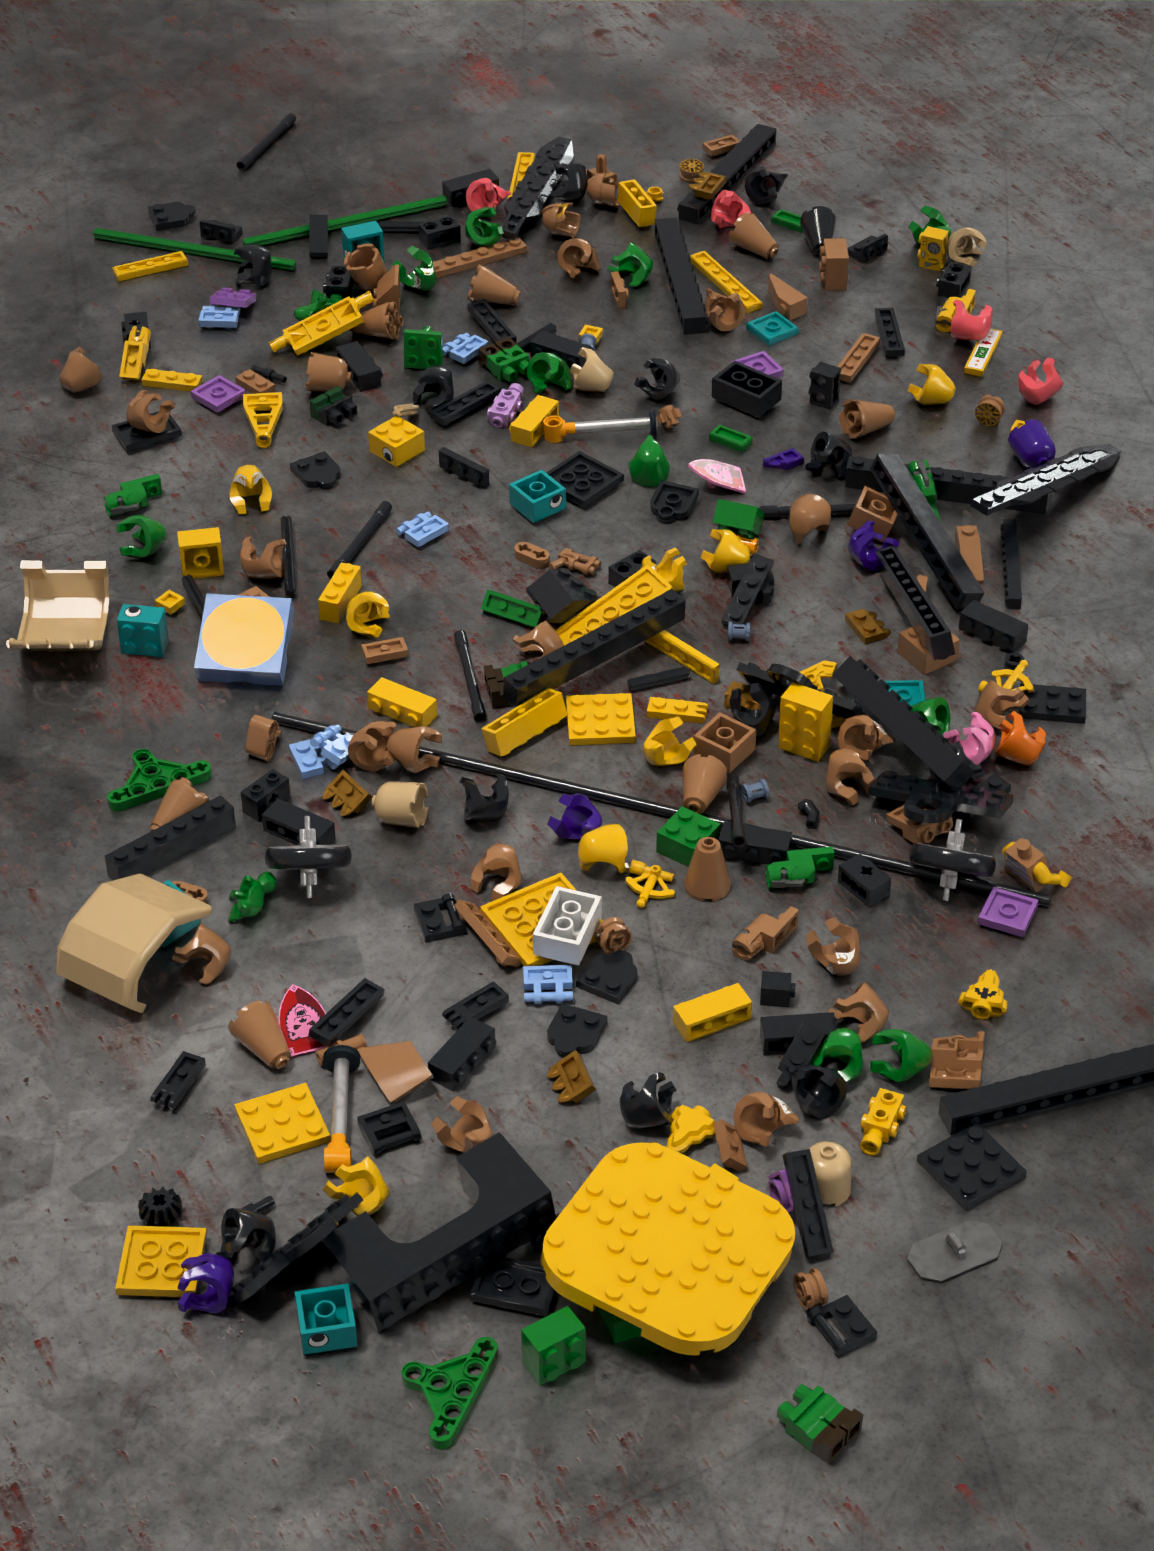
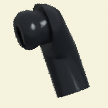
M804 799L798 803V810H801L800 813L808 814L806 827L815 829L820 812L812 800Z

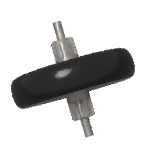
M304 816L305 829L299 830L300 845L267 848L265 864L270 869H300L301 885H306V898H312V885L317 884V869L347 867L351 863L352 853L347 845H316V830L310 829V816Z
M956 819L955 831L949 832L946 848L914 843L909 851L911 863L942 869L940 886L944 887L942 900L945 901L949 899L950 888H956L958 872L991 877L996 868L994 857L962 851L965 834L960 833L962 820Z

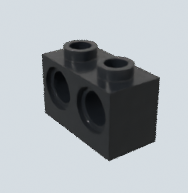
M452 215L419 223V240L428 250L461 241L460 224Z
M950 261L947 268L943 269L942 276L937 279L936 288H938V296L961 298L970 283L972 266Z
M332 265L330 273L327 272L326 283L323 284V293L326 294L327 298H331V295L342 296L341 299L351 296L355 282L346 266Z
M819 362L815 368L811 369L809 374L811 379L808 391L810 404L831 410L839 401L841 368Z
M638 550L609 566L608 583L613 587L621 584L641 569L642 561L648 555ZM651 558V562L656 564V561Z

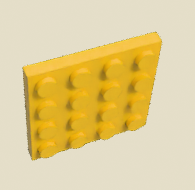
M562 873L480 906V911L520 957L523 966H541L553 961V959L533 955V933L555 887L576 890ZM594 934L589 944L596 942Z

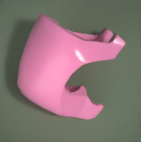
M973 712L971 713L972 721L970 727L963 728V734L968 735L964 741L960 740V733L957 729L945 732L943 736L951 744L959 740L965 755L977 765L983 762L994 750L996 735L990 723L980 713Z

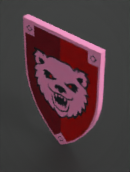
M709 459L695 460L688 465L692 471L707 480L709 488H715L717 485L744 494L746 492L739 467Z
M293 984L281 1002L278 1018L279 1025L291 1052V1057L312 1053L327 1047L308 1036L309 1029L326 1012L313 995Z

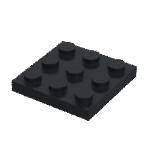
M578 451L546 472L566 488V498L583 508L624 481L623 473L581 451Z
M978 1122L917 1155V1162L965 1211L1026 1178L1027 1170Z

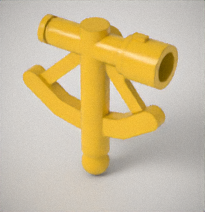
M1021 660L1015 670L1003 669L992 672V677L996 678L997 684L1000 687L1015 690L1012 687L1019 680L1024 684V686L1018 687L1022 691L1027 690L1028 692L1034 691L1029 678L1022 674L1028 666L1026 660ZM1001 677H1009L1002 686ZM982 681L979 684V693H982L988 682Z
M633 859L630 864L629 873L639 877L634 879L626 877L625 883L635 893L640 894L636 905L639 908H644L649 898L665 899L675 896V891L673 889L669 890L664 882L672 883L675 874L662 871V868L658 865L649 867L644 862ZM647 879L644 887L637 884L638 882ZM657 881L663 891L653 890Z

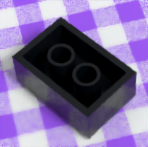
M733 361L712 378V398L758 418L781 401L782 380L737 361Z

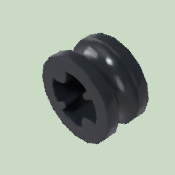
M1018 653L1007 654L1004 668L1015 670L1020 661L1024 660V657Z

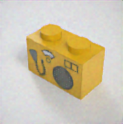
M927 226L925 231L921 232L919 236L921 247L917 255L919 267L936 271L942 269L946 263L947 230Z

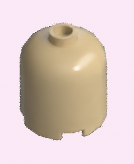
M386 782L380 786L376 795L373 796L372 807L382 823L419 828V826H424L429 808L425 807V797L429 798L428 788L425 783Z
M829 1141L816 1143L808 1149L811 1152L822 1204L839 1206L851 1194V1157L848 1151L840 1144Z

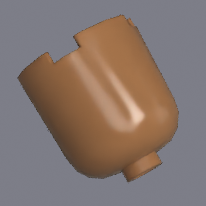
M373 244L358 245L357 250L352 253L348 252L344 258V264L357 287L363 291H374V288H377L378 280L388 272L380 252Z
M311 352L306 375H309L308 383H305L306 391L325 393L337 386L344 390L346 383L350 384L351 372H348V366L342 358Z

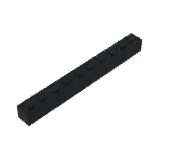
M1003 519V524H1000V531H1002L1004 595H1007L1005 596V604H1007V609H1021L1022 594L1016 519Z

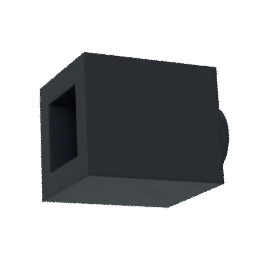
M762 971L760 1005L789 1007L790 998H795L796 983H791L792 973Z

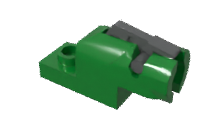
M925 459L922 461H912L908 465L909 473L940 520L936 506L937 494L929 463Z
M159 474L119 483L120 491L103 497L104 501H106L104 506L109 517L123 515L124 513L147 507V498L162 494Z
M833 846L787 851L786 861L774 862L765 866L768 889L802 887L804 884L814 883L815 871L833 870Z

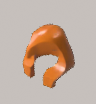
M1012 711L1007 717L1013 721V725L1006 719L999 725L1002 734L995 754L1009 761L1029 766L1041 755L1045 746L1046 733L1041 727H1038L1037 732L1029 735L1025 729L1022 716Z

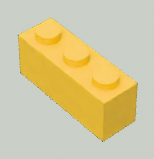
M635 179L619 182L617 201L637 226L647 227L655 225L657 205Z
M537 395L526 409L519 414L517 419L510 424L511 442L532 448L544 434V419L549 416H559V401Z
M340 563L318 599L319 620L338 624L341 622L347 611L348 603L357 595L362 587L361 566Z
M381 677L367 691L368 709L410 726L427 727L437 717V699Z
M739 983L673 1006V1024L686 1042L752 1018V1001Z

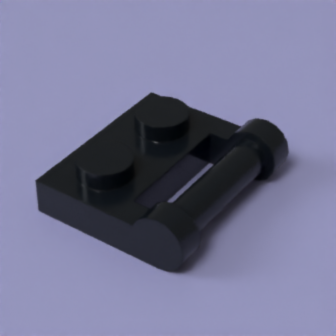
M447 893L442 898L414 904V912L425 943L459 936L466 932L465 923L461 921L458 911L454 907L456 899L453 894ZM447 909L452 925L446 926L441 910Z
M404 1101L357 1117L358 1125L369 1144L373 1156L380 1154L381 1150L410 1140L415 1142L422 1139L420 1129ZM404 1128H408V1131L387 1137L379 1141L377 1140L378 1137L396 1132Z
M848 1295L820 1308L814 1307L807 1313L808 1320L812 1324L817 1325L833 1345L832 1350L837 1356H843L877 1339L876 1329ZM827 1318H829L832 1321V1323L836 1326V1328L840 1331V1333L844 1336L845 1339H841L839 1337V1335L835 1332L831 1325L826 1321Z

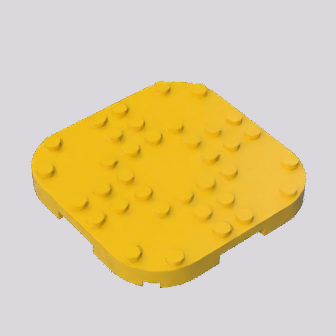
M631 1143L615 1148L604 1156L550 1226L543 1241L541 1266L545 1270L548 1283L563 1297L592 1312L597 1306L641 1328L642 1337L670 1351L685 1355H699L700 1351L713 1349L714 1353L727 1348L738 1338L751 1319L755 1306L772 1281L776 1282L786 1267L793 1249L795 1228L787 1210L779 1201L765 1193L659 1143Z

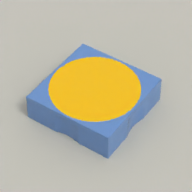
M206 593L194 665L197 680L225 683L248 682L251 684L283 686L287 665V645L291 638L295 612L292 598Z

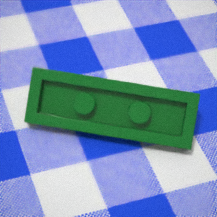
M487 589L481 609L534 628L542 622L544 616L540 611V606Z

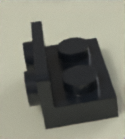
M201 220L199 222L201 237L233 244L243 233L242 227L234 224L222 223L217 220Z
M883 234L879 237L871 235L847 248L848 256L861 263L866 262L887 250L888 235Z

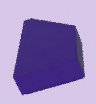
M794 448L763 459L764 467L786 470L804 464V457Z

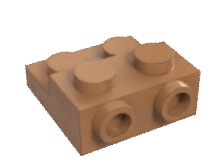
M904 805L886 814L887 822L902 829L903 838L913 843H929L934 839V836L948 833L953 827L952 816L940 823H921L910 820L904 816ZM926 806V807H921L920 809H923V810H935V809H937V808H936V807Z

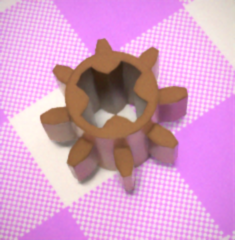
M668 405L659 409L660 414L656 418L659 426L665 425V428L668 429L678 425L679 418L682 415L679 408L676 409L673 408V405Z

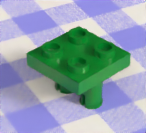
M429 326L423 327L422 330H404V367L427 369L433 365L443 366V332H435Z

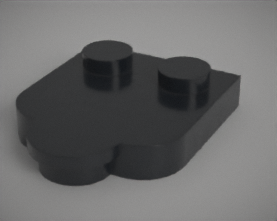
M181 202L155 204L148 207V213L156 231L185 226L189 223V219L194 217L196 212L194 206L184 205Z
M325 451L290 463V470L309 488L319 486L324 489L331 488L341 476L340 467Z
M661 480L650 500V509L656 514L657 520L663 524L672 523L676 519H684L690 514L699 496V489Z
M620 950L613 952L611 955L599 954L595 956L577 978L576 987L618 1005L637 981V968L632 964V955L629 952Z
M562 1003L547 1029L548 1042L563 1057H566L575 1050L580 1054L588 1053L594 1049L607 1024V1016Z

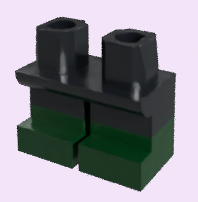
M339 386L325 392V395L321 394L310 400L311 417L326 426L332 423L339 425L343 422L345 416L354 417L357 415V406L353 403L352 395L345 396L343 389Z

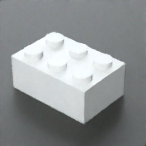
M556 886L533 933V955L580 965L602 917V896Z

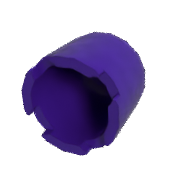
M1035 419L1027 420L1025 425L1019 429L1015 427L1009 434L1008 442L1010 447L1026 469L1036 468L1045 464L1046 461L1055 458V444L1041 421Z

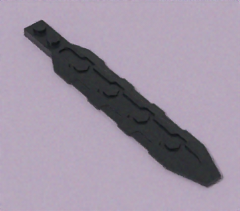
M559 136L539 149L532 165H529L522 181H519L512 197H509L504 205L507 216L501 224L503 238L515 240L524 224L539 216L545 201L551 196L550 191H553L554 186L558 182L554 162L559 161L560 164H570L574 158L571 139Z
M1111 444L1079 447L1069 451L1068 454L1062 457L1053 458L1046 461L1043 465L1029 468L1022 474L997 482L995 490L972 499L970 506L988 516L1008 506L1030 504L1041 499L1046 494L1060 491L1069 484L1080 482L1094 473H1101L1112 468L1120 456L1121 450Z

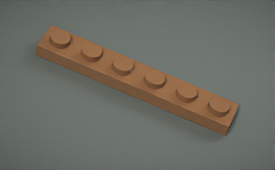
M518 237L515 240L510 239L487 247H480L473 251L463 252L452 257H446L442 260L433 261L437 278L478 267L479 264L485 265L527 252V245Z

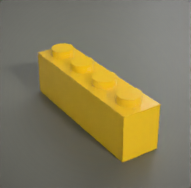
M547 688L481 728L488 752L498 756H505L514 748L525 744L530 738L543 733L545 729L559 723L561 719L568 716L562 692Z

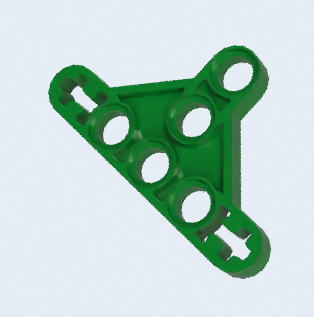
M138 749L132 754L134 771L124 787L109 792L107 795L108 806L113 811H123L165 795L170 783L176 780L177 777H186L192 783V786L205 782L212 777L211 764L205 760L186 765L156 759L150 750ZM139 758H148L145 761H138ZM148 771H156L154 774H146ZM157 784H165V786L160 788L154 787ZM138 791H143V792H144L143 794H140V795H135V794H134L135 792H138Z
M481 1337L476 1340L468 1354L433 1366L412 1361L402 1367V1384L410 1390L422 1393L434 1419L429 1428V1441L434 1448L447 1449L454 1443L498 1358V1344L495 1339ZM486 1349H490V1350H487V1351H486V1353H485V1355H484V1360L481 1359V1358H482L481 1351H485ZM477 1367L482 1370V1373L474 1376L470 1375L468 1370ZM413 1371L421 1374L415 1380L407 1378L406 1375ZM435 1380L446 1382V1385L442 1388H435L431 1384ZM467 1388L471 1390V1394L463 1397L459 1396L457 1391ZM456 1409L460 1412V1415L450 1418L445 1413L448 1410ZM444 1425L447 1426L446 1435H442L441 1438L437 1437V1435L442 1434Z

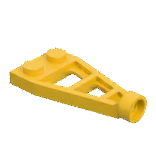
M282 392L243 394L244 413L256 436V444L260 448H267L271 445V436L283 410ZM262 410L271 411V413L256 414L255 412ZM260 422H269V424L257 425ZM260 437H267V439L261 440Z

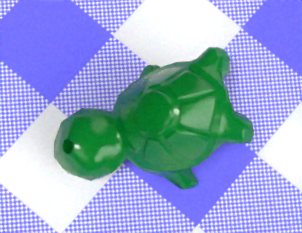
M313 289L310 305L301 306L296 309L294 317L298 321H302L343 300L341 299L342 296L331 295V298H327V296H324V293Z
M263 872L257 880L248 875L244 876L239 890H232L229 895V900L234 901L237 899V904L234 903L229 914V922L234 923L239 919L252 917L260 912L264 903V894H269L276 889L277 882L273 873Z

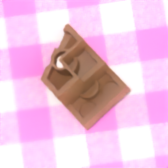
M977 1032V1036L966 1038L961 1034L933 1039L929 1087L961 1089L980 1087L985 1032Z
M411 1041L357 1049L391 1105L434 1078Z

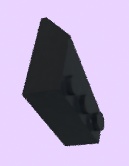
M565 568L548 570L527 587L526 590L534 603L541 605L540 611L542 614L548 615L547 621L549 623H566L600 599L594 590L587 588L582 580L572 576L571 572Z

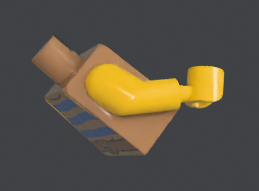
M1020 838L1016 842H1010L1002 849L1004 870L1033 892L1038 893L1046 885L1059 884L1066 888L1073 878L1060 870L1059 874L1050 873L1045 855L1031 845L1027 839Z

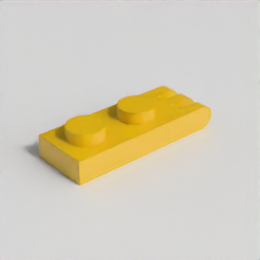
M650 697L647 718L670 719L679 716L683 722L702 724L706 721L709 706L707 703Z

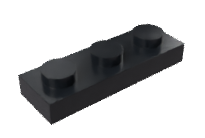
M445 447L439 450V467L483 489L490 486L488 468Z

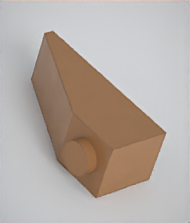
M772 273L769 274L768 292L777 312L789 321L807 314L808 298Z
M956 526L954 544L978 583L984 584L981 546L977 526Z

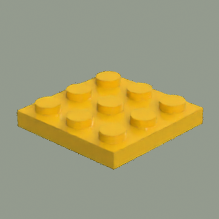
M631 693L566 696L569 746L636 743Z
M306 1083L234 1104L236 1115L258 1164L331 1142L330 1133Z
M128 1226L115 1287L116 1295L182 1297L183 1294L191 1292L197 1295L199 1280L190 1281L185 1291L179 1290L178 1284L185 1271L188 1270L181 1268L183 1261L187 1258L204 1254L207 1239L206 1228Z

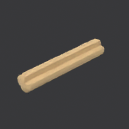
M413 403L394 406L395 411L392 413L393 415H398V417L418 414L417 409H419V406Z

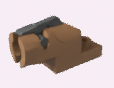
M790 906L777 919L767 914H761L752 923H744L732 940L733 954L746 961L750 960L752 956L761 950L773 954L798 927L799 910Z

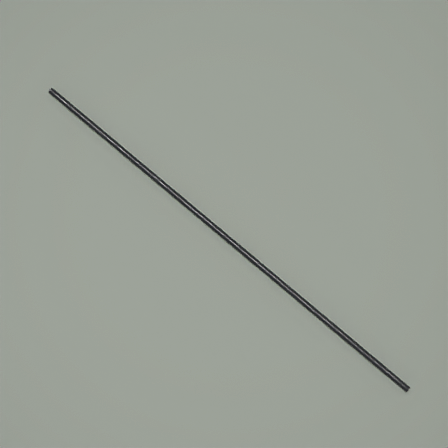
M274 712L271 718L276 720L278 724L314 733L324 732L327 727L331 726ZM342 728L340 734L345 735L349 733L354 735L357 731ZM419 747V758L423 755L431 754L440 757V763L495 776L500 774L504 775L507 779L570 794L580 793L591 799L667 817H672L679 810L678 807ZM704 813L700 814L720 823L721 829L724 822L731 823L729 819ZM792 835L791 846L812 849L833 846L835 857L850 859L861 853L877 867L936 881L941 880L942 870ZM958 874L956 883L957 886L991 893L993 887L1037 899L1039 900L1038 905L1045 907L1050 906L1052 898L1050 895Z

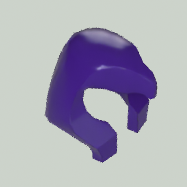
M867 521L852 534L848 550L852 558L861 566L869 570L878 571L875 551L893 545L898 547L899 542L892 538H886L883 541L882 548L877 549L874 546L873 538L882 540L883 534L873 531L874 521Z
M563 793L559 802L567 806L561 821L550 816L547 823L558 837L581 840L582 836L587 832L601 827L603 820L587 796L580 793L573 795Z
M210 1253L184 1260L181 1268L188 1270L181 1277L178 1289L185 1291L190 1281L194 1280L207 1282L208 1289L201 1295H196L192 1292L183 1294L178 1301L179 1311L185 1313L188 1309L219 1313L224 1310L234 1282L232 1263L223 1256Z

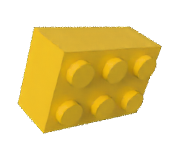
M792 682L781 696L778 748L819 762L830 747L833 696Z

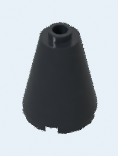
M824 206L812 207V210L804 211L800 217L801 228L814 255L820 256V246H823L824 239H833L836 216L830 208Z

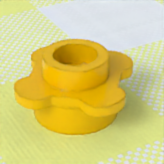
M650 187L646 192L653 202L663 200L662 195H664V192L660 187Z

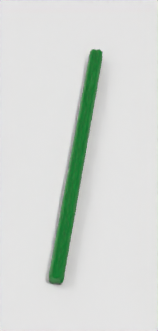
M443 195L328 220V231L446 206L447 199ZM309 225L244 238L243 246L249 244L263 246L309 236Z
M95 228L93 231V237L96 239L175 252L182 251L187 254L236 262L247 261L237 254L234 255L235 250L101 228ZM271 256L272 268L294 271L297 266L295 260Z

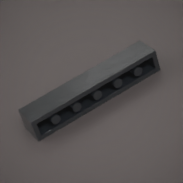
M220 795L105 855L108 877L113 881L136 874L147 875L236 827L234 807Z

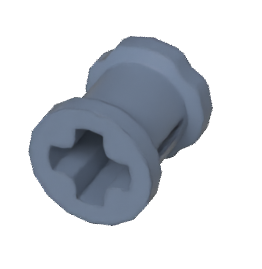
M589 333L583 334L579 339V343L591 346V350L595 352V336Z
M729 622L728 641L732 639H745L746 642H749L750 623L743 625Z
M762 778L753 784H742L741 794L745 803L749 804L752 800L758 798H769V788L765 779Z

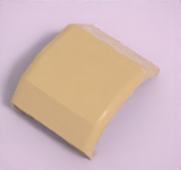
M21 561L20 569L24 576V612L17 640L9 638L6 646L23 651L100 650L103 645L109 611V576L106 561H85L84 570H46L42 561Z
M136 874L102 883L68 923L57 946L56 974L143 1014L146 1004L137 1001L138 980L146 963L176 926L209 916L213 907L143 874Z

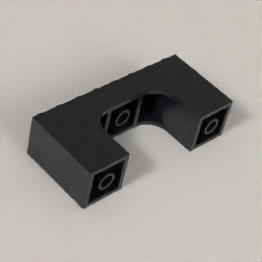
M500 1132L456 1157L462 1189L475 1204L467 1212L418 1241L398 1243L390 1240L365 1211L336 1228L321 1240L329 1270L340 1284L349 1283L352 1300L377 1332L391 1327L404 1316L414 1313L427 1302L437 1299L450 1288L460 1285L473 1274L483 1271L496 1260L504 1258L519 1246L527 1244L541 1232L548 1231L556 1220L550 1189Z

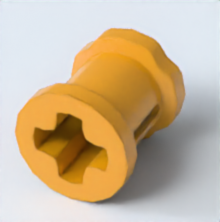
M740 534L737 535L749 548L751 556L757 553L759 546L758 538L749 539L742 537Z

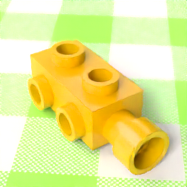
M880 1088L877 1096H872L868 1107L869 1113H864L860 1128L864 1129L863 1138L860 1143L862 1152L875 1156L879 1153L882 1142L888 1143L890 1137H896L899 1129L897 1121L904 1120L907 1106L903 1105V1094Z

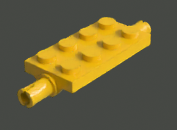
M370 291L355 299L347 297L282 330V336L268 343L273 353L288 345L293 348L297 356L306 353L308 350L363 323L364 319L359 312L360 308L375 302Z

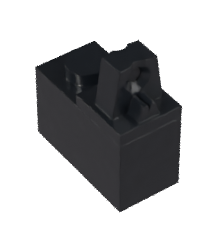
M749 563L727 565V584L731 597H733ZM772 570L758 595L762 603H770V597L774 595V576Z

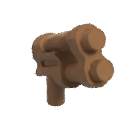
M565 548L561 553H558L557 560L549 563V568L557 569L566 566L570 571L578 570L583 572V575L590 576L595 574L596 568L599 569L602 562L598 560V557H588L577 552L575 553L572 549Z

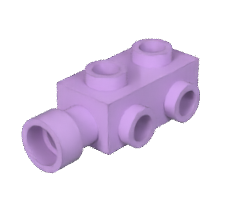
M511 384L508 390L502 389L499 395L495 397L494 404L487 411L489 424H492L495 428H508L510 423L516 420V412H521L523 408L521 397L524 389L520 384Z

